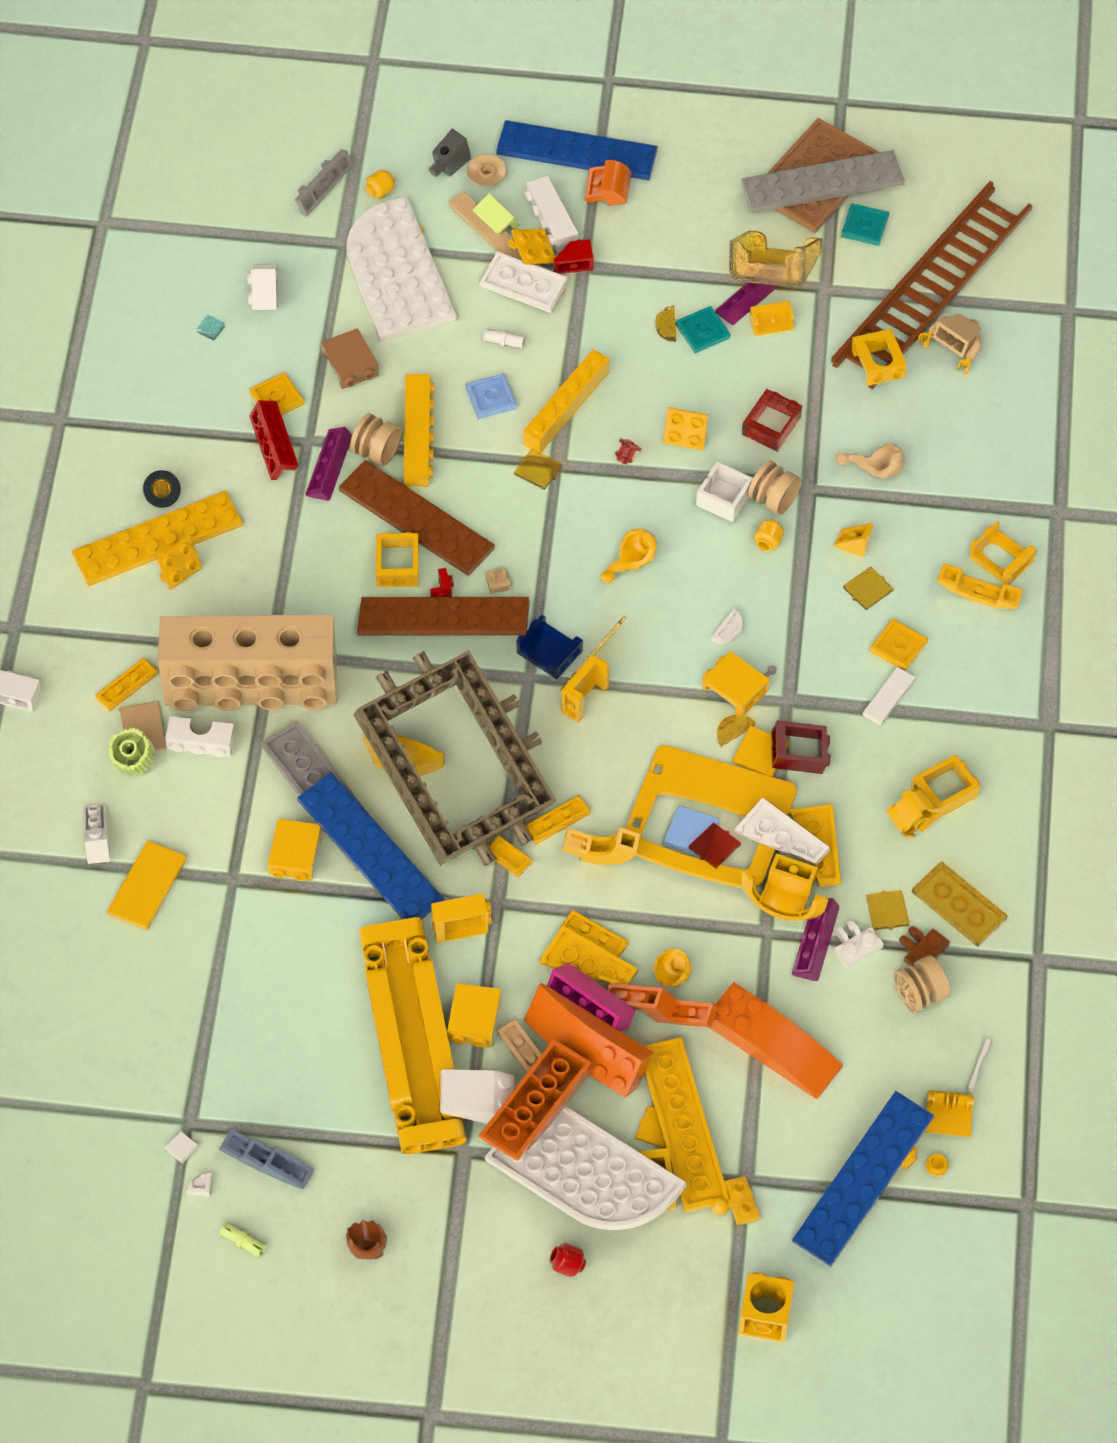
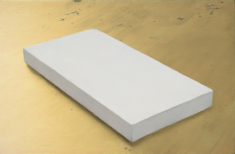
M497 251L479 285L484 289L551 313L569 280L564 275L534 264L524 265L523 260Z

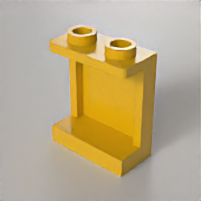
M731 651L726 656H721L716 666L712 670H707L702 677V689L707 691L711 688L736 707L735 714L741 718L769 691L770 685L769 678Z
M592 655L561 690V713L577 723L584 718V698L593 687L597 685L604 690L609 688V665L605 660L598 659Z
M278 819L268 861L269 874L277 878L289 877L295 878L298 881H311L313 879V866L318 843H321L322 838L321 827L314 823Z
M456 983L447 1029L448 1041L459 1045L464 1043L473 1044L479 1048L492 1047L498 1007H500L501 989Z

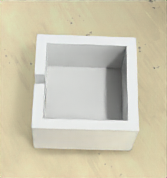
M716 462L708 474V479L704 480L697 491L696 506L734 522L749 498L748 490L753 478Z

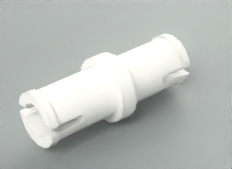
M486 328L483 341L498 343L503 347L508 345L523 349L526 337L510 334L505 330L500 332Z

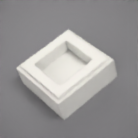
M180 1131L165 1146V1149L183 1164L198 1149V1145Z

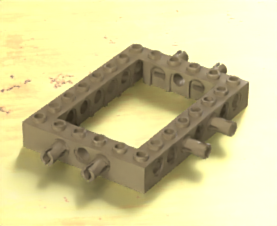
M469 650L434 668L425 651H422L412 658L422 675L396 687L388 670L378 674L375 678L380 683L385 694L359 707L353 715L439 865L441 866L473 849L477 851L483 865L486 866L488 863L496 860L487 844L489 839L508 829H512L520 845L527 844L533 838L524 825L525 820L550 807L556 801L528 750L541 745L542 740L541 737L536 739L539 736L537 732H533V734L522 740L520 739L506 714L520 707L519 700L515 701L517 696L513 694L499 702ZM456 685L520 796L503 806H499L491 814L485 817L481 816L476 821L462 826L452 834L448 827V821L444 820L437 808L438 803L433 801L426 789L427 784L422 782L415 770L416 765L411 763L404 750L405 746L400 744L393 731V725L390 726L388 721Z

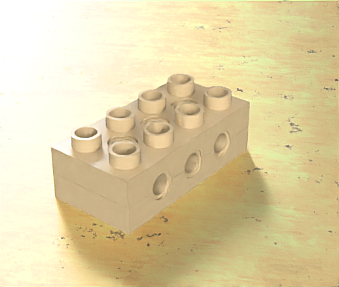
M334 615L160 616L158 665L165 706H172L180 711H191L197 705H215L218 709L225 711L236 710L240 705H258L265 710H278L283 705H302L309 710H319L327 704L337 703V651Z

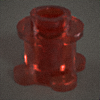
M620 438L619 442L622 444L619 450L614 453L617 456L616 459L623 464L633 463L632 458L636 451L641 452L642 448L629 439Z

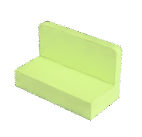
M490 194L473 209L497 235H500L509 225L514 230L520 226L519 222Z

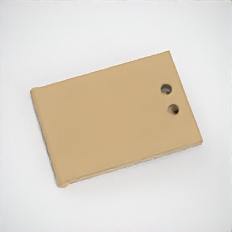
M159 701L119 708L123 731L133 727L139 729L151 740L156 751L166 750Z

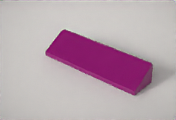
M767 265L715 310V313L729 324L735 325L750 312V307L757 306L786 280L782 268Z
M346 427L328 430L305 494L307 497L325 501L331 499L351 443L352 434Z
M828 898L823 914L807 920L793 967V976L811 981L819 980L840 908L833 898Z

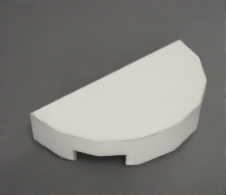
M735 608L731 610L712 635V642L727 644L740 637L743 631V620L739 611Z

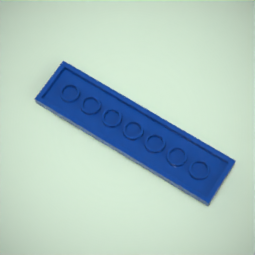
M505 120L497 146V155L584 170L604 166L605 160H615L625 164L632 173L631 178L650 181L658 146Z
M332 772L297 797V801L401 919L415 917L423 919L431 913V903L444 901L439 892Z
M895 1091L795 1234L792 1242L829 1267H832L934 1119V1115Z

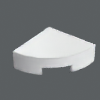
M212 1172L200 1174L201 1176L188 1184L186 1189L187 1195L210 1197L213 1174Z

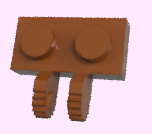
M911 926L908 932L910 936L919 942L917 945L906 935H902L899 938L900 943L910 951L904 957V962L913 968L915 961L927 955L937 959L950 944V941L935 929H932L924 936L915 926Z

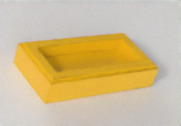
M500 835L489 845L493 855L496 857L495 861L518 878L532 864L530 857Z

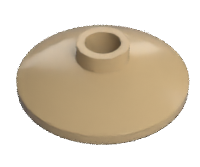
M479 155L469 162L467 175L473 183L479 186H494L504 179L506 166L500 158L494 155Z

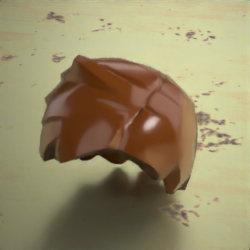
M361 1220L360 1224L355 1222L351 1227L347 1228V1246L357 1259H377L383 1256L387 1235L383 1228L373 1220L369 1222Z

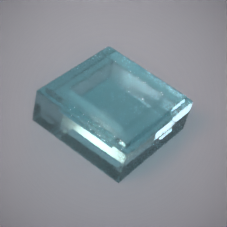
M207 315L197 327V333L214 341L225 328V323Z

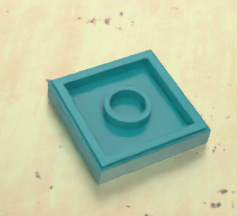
M851 203L841 237L880 246L890 212Z
M711 306L681 318L675 323L695 354L730 339L731 334Z

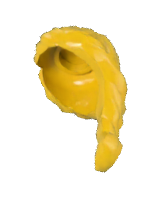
M645 529L628 531L623 536L620 544L619 559L611 563L606 571L600 575L601 581L609 584L615 579L614 573L630 569L637 570L641 566L651 563L657 550L655 536Z

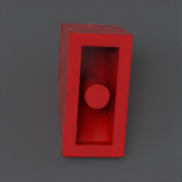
M590 239L570 241L554 258L553 272L558 274L591 271L594 268V257Z

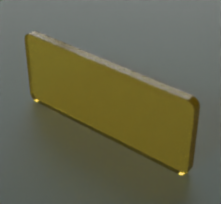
M623 616L568 678L560 691L592 655L596 656L619 630L627 617Z

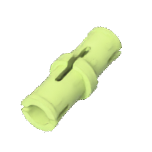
M229 1222L224 1224L226 1228H221V1236L236 1243V1247L239 1249L244 1248L258 1258L262 1256L260 1252L264 1253L266 1249L265 1244L251 1237L249 1232H243Z

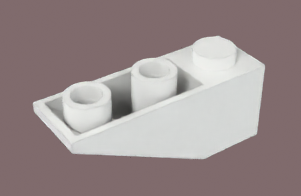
M105 804L83 807L84 839L88 864L109 862L110 852Z

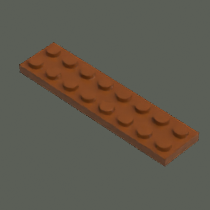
M364 460L339 486L341 493L400 532L418 533L420 545L467 576H470L495 549V544L367 460Z
M361 597L357 632L358 636L527 635L530 601L529 597Z

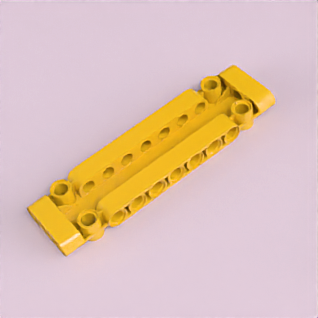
M415 917L364 926L359 930V936L366 968V980L401 1152L403 1154H415L462 1145L467 1141L463 1119L440 1113L441 1071L443 1069L454 1070L433 962L429 956L422 919ZM415 950H422L423 952H421V953H415L414 951H415ZM373 957L379 958L376 961L370 960ZM402 1117L410 1118V1120L408 1121H402L400 1119Z

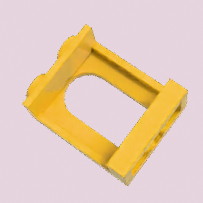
M892 329L852 337V353L854 357L858 356L866 373L867 386L906 377L907 363ZM889 349L893 358L892 363L887 366L877 365L870 353Z
M997 521L993 526H988L979 539L976 538L971 543L969 558L1004 584L1010 585L1034 562L1037 549L1032 545H1029L1026 549L1018 545L999 531L1000 522ZM995 544L1016 559L1003 570L984 555L983 549L987 545Z

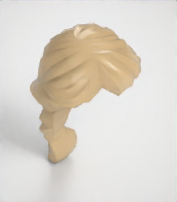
M885 443L872 453L870 457L838 452L836 462L840 466H845L849 462L856 463L859 468L867 471L870 476L884 479L895 477L901 473L904 468L905 457L903 451L896 444Z

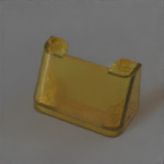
M749 230L730 241V275L734 280L793 288L799 287L806 281L822 252V238H808L804 241L802 247L797 246L794 248V251L767 248V238L762 232Z

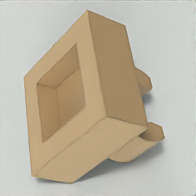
M506 568L485 572L490 594L511 590Z

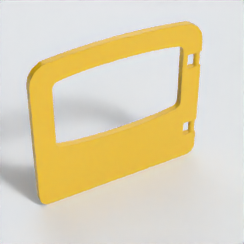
M662 745L657 748L651 766L646 774L625 829L640 834L635 856L688 875L742 888L741 879L744 869L697 859L656 845L642 838L657 796L664 794L693 800L744 817L764 798L788 816L797 788L788 781L671 746ZM656 765L663 767L660 775L654 773ZM635 818L642 820L639 828L632 826ZM761 843L758 844L751 866L745 869L756 874L755 888L760 886L765 880L775 853V849Z

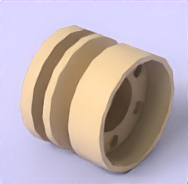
M367 413L361 418L353 432L350 451L354 454H359L363 458L369 456L370 461L382 467L386 466L392 460L399 447L402 429L391 422L383 424V420L380 417Z
M770 460L763 464L754 476L748 490V497L756 500L760 505L766 502L768 510L776 515H782L795 500L802 480L790 471L784 473L782 466H777L774 461Z
M927 955L915 961L914 968L907 965L903 969L894 972L893 978L898 994L906 1007L914 1014L920 1012L922 1008H928L930 1001L936 1004L950 997L951 991L947 977L933 956Z

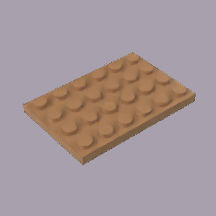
M817 118L768 173L880 152ZM848 196L774 210L816 233Z

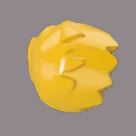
M668 949L656 958L653 971L656 980L662 985L677 987L688 981L692 973V964L682 950Z

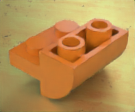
M605 160L604 166L590 168L585 192L586 202L606 201L608 206L627 203L632 174L630 169L625 164L615 160Z

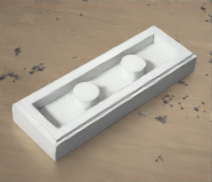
M897 667L864 710L863 716L881 726L914 683L915 677Z

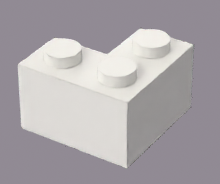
M253 264L252 269L248 272V284H252V292H248V304H252V310L277 309L278 264Z

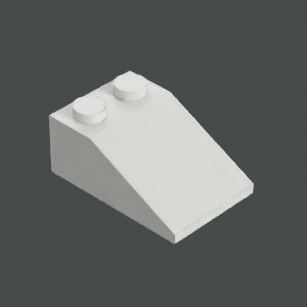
M443 1069L441 1071L440 1113L488 1124L514 1090V1075L494 1070Z

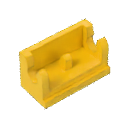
M790 300L750 307V322L754 336L794 330L792 321L794 320Z

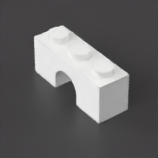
M170 716L165 736L167 749L174 752L186 751L198 755L211 754L216 757H231L235 738L234 724L212 721L211 729L206 734L198 735L192 732L193 727L190 718Z

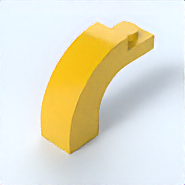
M619 827L617 832L611 836L598 837L568 828L565 833L562 851L580 856V861L599 865L621 864L629 861L636 854L640 834Z

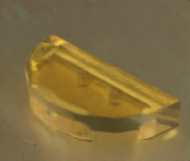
M668 306L657 314L655 328L661 338L676 342L674 306Z
M731 715L723 719L717 728V742L720 747L748 731L750 726L754 727L755 721L744 715Z

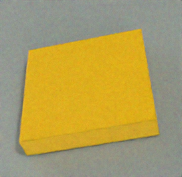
M285 372L249 388V393L256 403L258 400L277 401L281 415L305 405L304 399Z
M892 618L872 644L869 652L895 667L907 671L928 643V638Z
M750 726L733 758V763L751 771L773 777L777 769L772 768L771 734ZM786 740V751L790 744L788 740Z

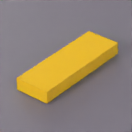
M143 657L98 692L95 698L111 712L158 675V670Z
M577 795L529 822L525 827L533 838V843L537 845L587 817L591 811L581 797Z
M573 909L561 924V927L562 925L619 958L629 945V941Z

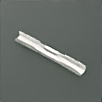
M987 1038L967 1092L973 1093L978 1079L977 1074L991 1044Z

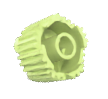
M134 727L132 729L129 728V730L124 729V731L121 730L119 734L116 733L115 736L112 735V739H109L110 743L107 745L109 746L108 751L110 753L108 755L120 772L140 776L147 771V767H151L150 764H153L152 760L155 759L153 755L156 752L151 740L139 729Z

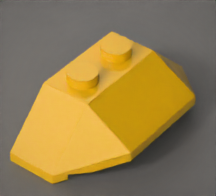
M363 733V742L374 764L380 769L385 770ZM396 735L400 744L405 746L404 750L411 763L416 765L415 770L419 776L444 767L445 759L443 752L435 751L432 747L421 742Z

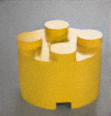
M909 789L901 795L902 799L897 804L890 806L886 811L889 819L906 839L915 837L914 832L917 830L925 831L938 817L936 812H939V809L923 790L912 791Z

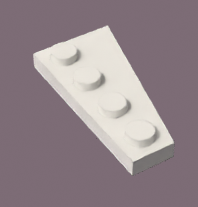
M764 798L755 805L734 829L735 833L813 866H817L830 852L829 846Z

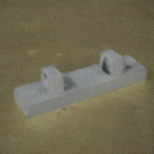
M340 149L330 161L325 160L321 164L323 169L307 186H301L298 189L299 195L296 197L295 202L299 207L301 215L307 216L353 166L347 150Z

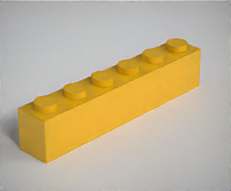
M594 349L591 350L523 430L524 446L538 454L543 452L609 374L610 358Z
M406 374L404 485L406 487L429 486V478H433V466H429V461H433V449H430V444H434V432H430V428H434V415H430V411H434V399H430V394H434V382H430V374Z

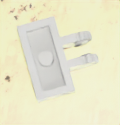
M848 921L847 927L854 936L851 939L848 938L847 933L841 926L835 928V932L842 944L834 948V953L846 969L883 948L884 943L872 927L860 932L859 927L854 921Z

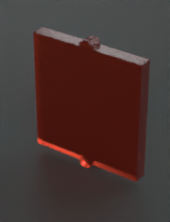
M713 822L689 845V849L696 853L700 860H705L716 869L741 846V842L731 836L729 831L723 830Z

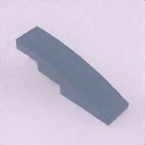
M232 1128L219 1148L220 1151L238 1161L302 1190L314 1171L310 1166L276 1146L271 1148L256 1138L249 1139Z

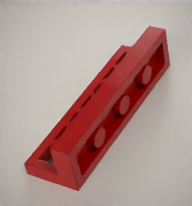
M258 400L249 417L270 479L277 480L282 470H296L299 465L277 401Z

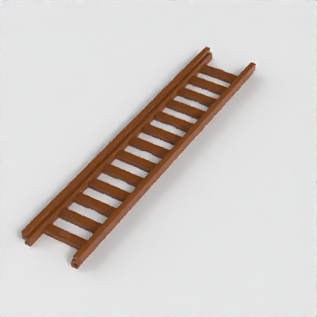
M989 181L832 356V366L838 368L847 358L863 368L859 357H854L852 353V337L883 331V329L876 326L880 320L910 337L906 342L895 337L904 355L918 339V336L930 326L1030 213L1033 205L1028 203L1018 216L1010 213L988 200L995 192L994 183ZM983 207L1011 224L1004 228L977 211ZM971 219L996 233L999 237L994 241L966 225V223ZM960 231L968 237L977 240L980 244L987 247L988 250L982 253L955 236ZM949 244L974 258L977 262L972 266L944 250V248ZM939 257L953 264L966 274L961 279L932 261ZM927 269L955 287L949 291L923 276L922 273ZM916 282L944 299L938 304L910 286ZM904 294L933 312L927 317L898 299ZM893 307L903 314L910 316L921 325L916 330L887 312ZM885 350L871 353L887 362L885 366L893 361L891 354ZM877 384L869 385L868 388L873 390Z

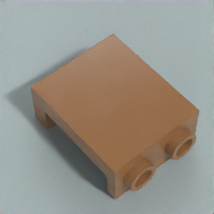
M358 328L321 342L322 355L332 365L339 378L341 389L353 387L360 382L371 380L378 376V363Z

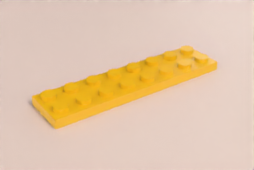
M225 490L72 550V555L89 587L155 561L156 557L187 535H190L193 544L196 545L243 525Z
M682 1037L644 1045V1047L654 1052L644 1075L665 1148L669 1149L672 1172L675 1176L685 1181L687 1186L679 1195L684 1213L709 1208L713 1199L719 1196L729 1200Z

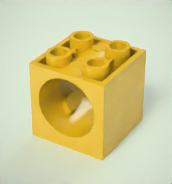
M761 1272L748 1273L738 1334L785 1343L795 1281H791L783 1276L769 1277ZM760 1298H770L778 1302L782 1308L775 1313L767 1314L758 1311L752 1303Z

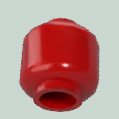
M568 1243L555 1246L550 1255L549 1261L552 1264L553 1270L568 1277H574L578 1272L581 1273L586 1265L583 1251Z

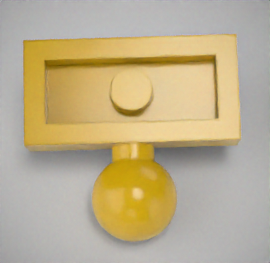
M746 1176L724 1181L729 1200L721 1196L714 1198L711 1204L712 1212L717 1215H723L731 1208L737 1226L759 1221L760 1214Z

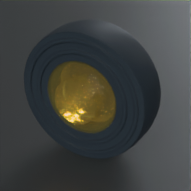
M155 471L144 481L143 494L146 500L155 507H169L180 496V483L177 477L169 471Z

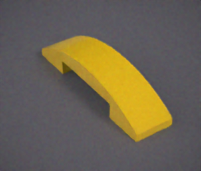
M943 563L937 582L948 590L968 600L987 606L1017 609L1023 590L1004 583L1002 588L962 574L963 569Z

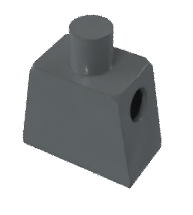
M452 128L433 150L432 155L435 163L429 168V171L435 177L441 172L452 176L472 158L467 138Z

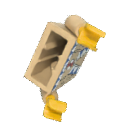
M961 314L951 317H939L928 328L927 333H921L918 336V342L920 344L926 340L923 343V347L926 349L931 345L930 338L932 337L963 358L965 356V359L959 361L957 370L959 371L960 367L965 366L964 375H967L970 371V362L974 361L981 349V328L975 319L969 320Z

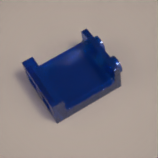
M543 614L531 622L527 635H519L516 640L517 654L555 679H558L583 652V640L576 636L573 640L547 624L546 616Z

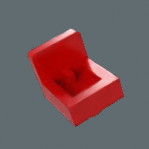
M446 568L438 569L440 587L431 588L430 597H452L453 577L448 575Z

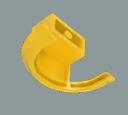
M776 853L761 896L755 888L756 874L743 870L741 884L744 892L761 910L774 917L790 921L813 919L823 914L828 902V898L815 894L812 906L804 910L816 880L818 871L816 866Z

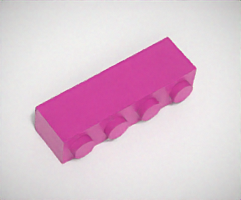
M570 963L552 969L547 983L549 988L618 1031L622 1032L629 1029L636 1011Z

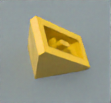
M867 523L841 529L834 546L864 557L871 543L873 524Z

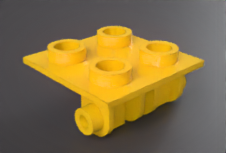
M545 228L511 230L513 238L509 240L508 245L512 249L518 248L524 265L554 263L556 256Z
M668 407L663 443L704 450V443L707 437L708 414Z
M187 535L156 557L161 569L159 578L162 582L166 581L169 590L175 588L203 567L190 535Z
M928 1090L926 1110L934 1115V1119L925 1133L971 1137L973 1095Z

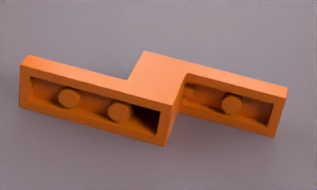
M609 983L607 989L633 1009L643 1010L657 1023L711 1028L718 1009L713 1003L677 1000L664 988Z

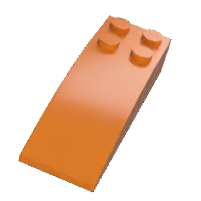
M735 982L730 985L715 1005L718 1009L710 1029L815 1099L820 1097L842 1069L843 1064L810 1035L773 1007Z
M543 983L539 984L524 1018V1021L548 1044L555 1039L592 1062L589 1075L625 1098L638 1088L654 1053Z
M553 1039L481 1131L479 1138L518 1161L552 1124L587 1079L592 1062Z

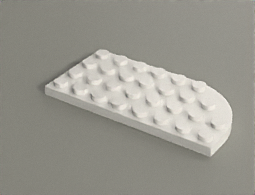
M407 196L380 203L364 212L355 221L348 234L347 258L380 342L457 321L456 313Z
M566 1106L541 1137L518 1161L495 1147H492L485 1155L486 1162L577 1221L598 1229L623 1230L652 1221L666 1211L687 1187L685 1181Z

